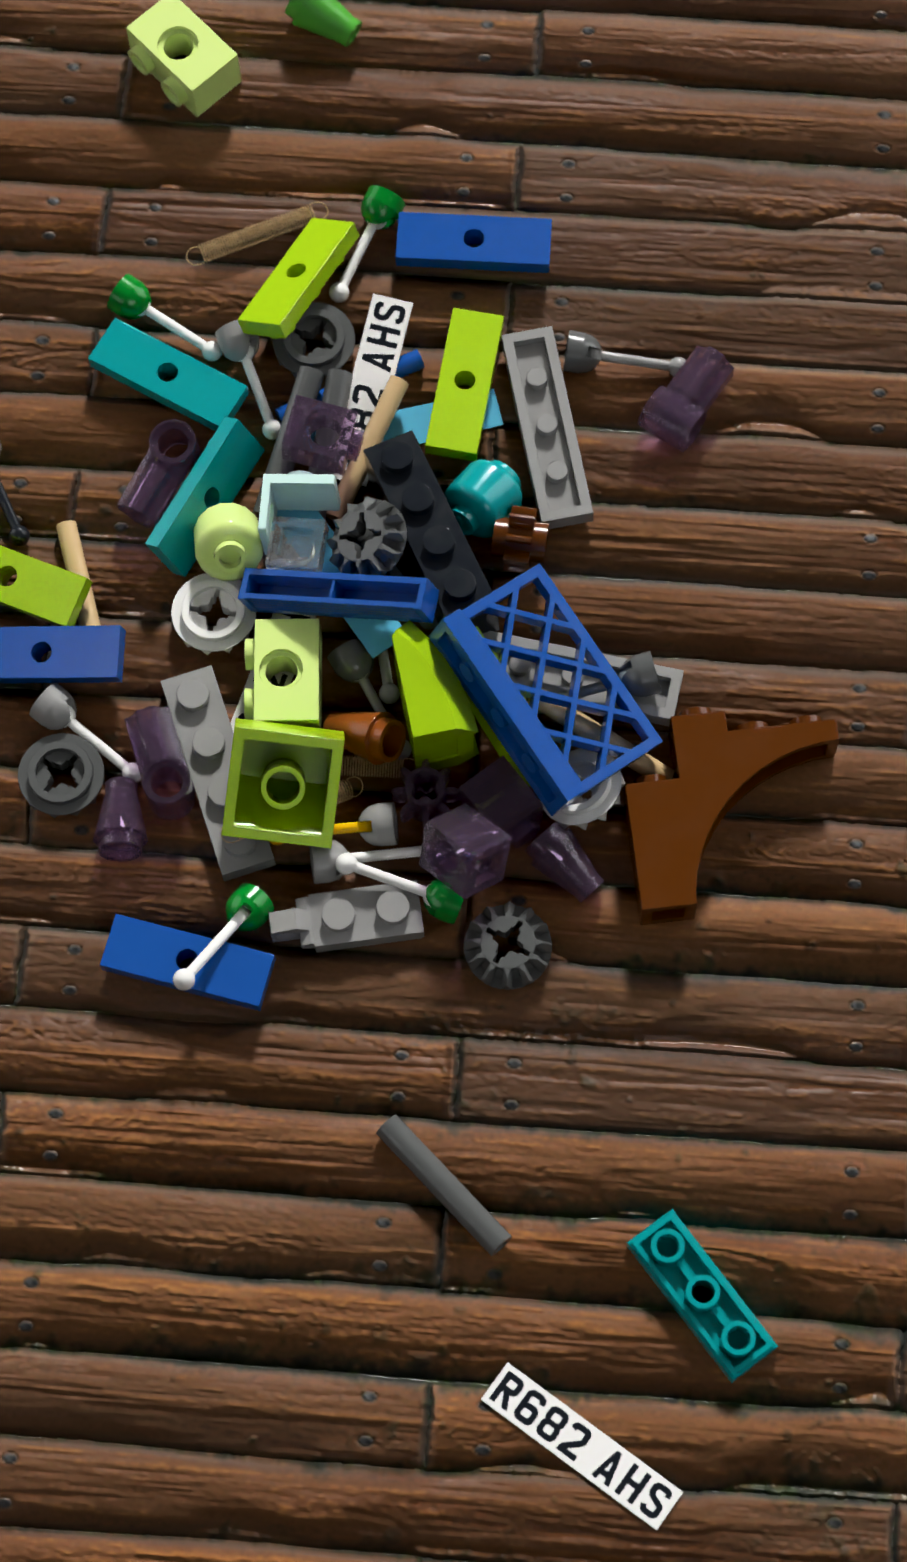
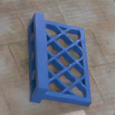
M540 563L465 609L461 610L459 608L444 617L428 636L450 664L462 687L551 816L566 808L575 799L663 742ZM534 583L546 601L544 616L516 609L521 589ZM508 598L507 607L498 604ZM482 613L505 618L501 642L483 638L471 620ZM553 613L556 615L558 620L553 619ZM514 621L541 627L538 651L510 645ZM551 630L569 634L576 644L574 660L547 654ZM494 653H498V654H499V658H498V659L496 658V656L494 655ZM508 656L536 663L532 687L512 681L506 672ZM584 657L589 664L584 663ZM545 665L572 672L569 696L541 690ZM582 675L601 680L607 689L605 705L578 699ZM524 697L530 698L529 704L527 703ZM539 701L567 708L563 732L548 729L542 725L537 717ZM615 702L617 703L620 709L615 708ZM576 710L603 717L600 741L572 735ZM613 719L630 723L643 742L632 749L609 744ZM555 742L561 743L560 749L558 748ZM571 746L598 753L595 773L582 781L568 762ZM607 755L618 757L606 765Z

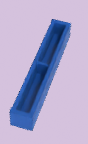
M245 568L238 600L251 612L394 621L410 620L411 622L433 623L439 590L435 588L428 578Z

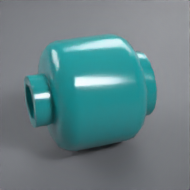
M480 459L473 461L445 491V497L463 534L481 538L493 537L495 520L504 517L509 518L512 505L522 506L521 481L515 471L507 464L498 460Z

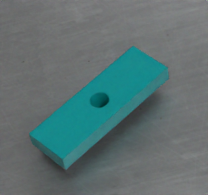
M114 318L88 357L90 367L215 432L225 416L234 418L249 395L247 385L117 318ZM167 377H176L172 381H163Z
M225 416L145 543L173 574L186 577L196 561L194 527L199 516L207 508L216 504L232 503L265 451L239 419Z
M673 1209L627 1242L628 1249L731 1384L777 1349L778 1345ZM697 1286H705L711 1291L713 1298L707 1303H700L693 1298L692 1290Z

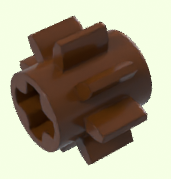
M512 505L509 518L504 517L495 520L491 556L503 557V571L524 573L529 570L531 561L544 563L549 536V524L537 522L536 508Z

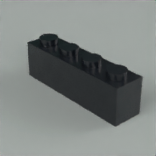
M411 430L364 449L369 483L377 499L386 500L394 505L405 520L407 540L403 553L415 577L428 578L435 588L439 590V598L434 616L437 623L439 624L444 617L459 608L463 610L491 593L492 590L413 431ZM482 613L471 620L475 627L478 626L482 634L500 630L498 616Z

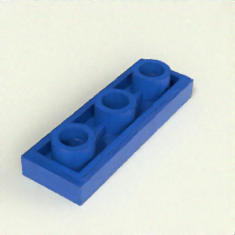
M399 212L396 266L549 273L552 219ZM470 244H478V245H480V246H478V247H470V246H468V245H470Z
M121 625L0 627V683L122 682L126 630ZM48 651H52L49 659L41 662L43 655Z
M116 914L100 967L103 971L179 990L173 983V976L180 969V964L187 958L196 959L213 939ZM225 942L195 975L194 986L184 992L261 1011L276 961L275 955Z

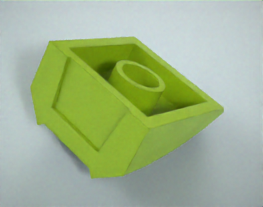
M410 620L393 633L392 644L396 678L409 740L412 746L416 773H418L419 769V773L460 765L479 754L474 734L479 731L472 707L460 680L444 656L428 636Z

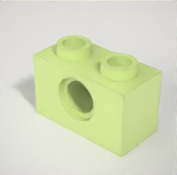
M160 0L126 27L130 44L128 56L135 67L144 75L151 73L161 82V88L168 99L177 107L184 104L196 117H199L242 82L238 54L181 0ZM181 55H186V56H188L187 58L181 59V60H174V59H173V58H175V57H177V56H181Z
M319 618L255 619L254 638H245V669L254 670V688L244 689L245 719L322 728V633ZM279 672H291L297 676L287 686H275L270 683L271 678Z

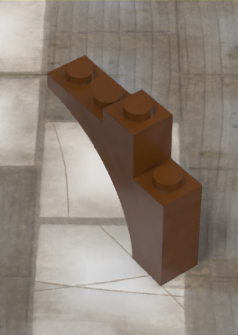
M693 707L681 711L679 716H671L668 737L673 770H675L674 779L666 780L664 775L649 774L636 778L634 783L625 784L623 803L640 925L695 919L698 904L696 897L698 869L705 849L722 820L744 796L771 777L801 764L834 757L839 743L836 719L822 720L817 715H805L792 719L789 724L768 726L763 721H751L738 725L735 730L728 731L725 710L711 712V709L707 707Z

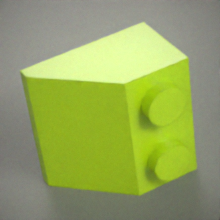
M236 718L221 835L331 849L345 743L344 731Z

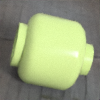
M219 503L207 508L199 516L194 527L195 557L201 569L213 578L222 581H237L243 578L245 568L258 567L263 556V546L258 532V520L245 506L236 503Z

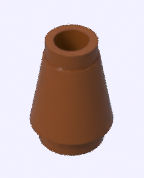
M333 711L327 716L323 729L344 731V749L374 765L395 761L402 753L406 741V731L403 723L396 720L389 712Z

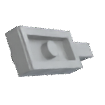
M388 884L308 894V897L295 899L296 908L269 912L270 934L273 942L300 939L302 949L315 948L316 953L425 937L419 895Z

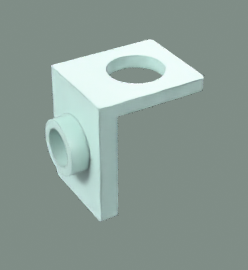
M302 470L292 471L288 474H263L258 532L265 555H273L278 510H340L341 499L335 475L313 474Z

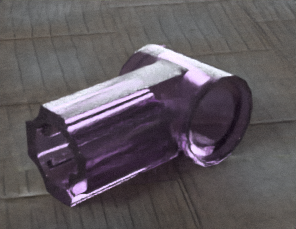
M697 345L668 386H660L651 395L640 414L638 426L680 452H685L702 429L707 417V411L733 377L734 367L726 360L725 355L710 346L701 347Z
M171 419L159 423L152 430L149 437V450L117 503L119 510L128 515L133 521L147 528H154L201 456L202 451L191 426L184 421ZM183 444L188 446L187 450L178 457L170 458L165 456L166 451L173 445Z
M150 706L137 710L132 716L124 719L148 805L159 818L178 820L186 816L193 809L196 796L170 708L168 706ZM166 781H176L182 784L181 790L172 797H161L156 794L157 788Z

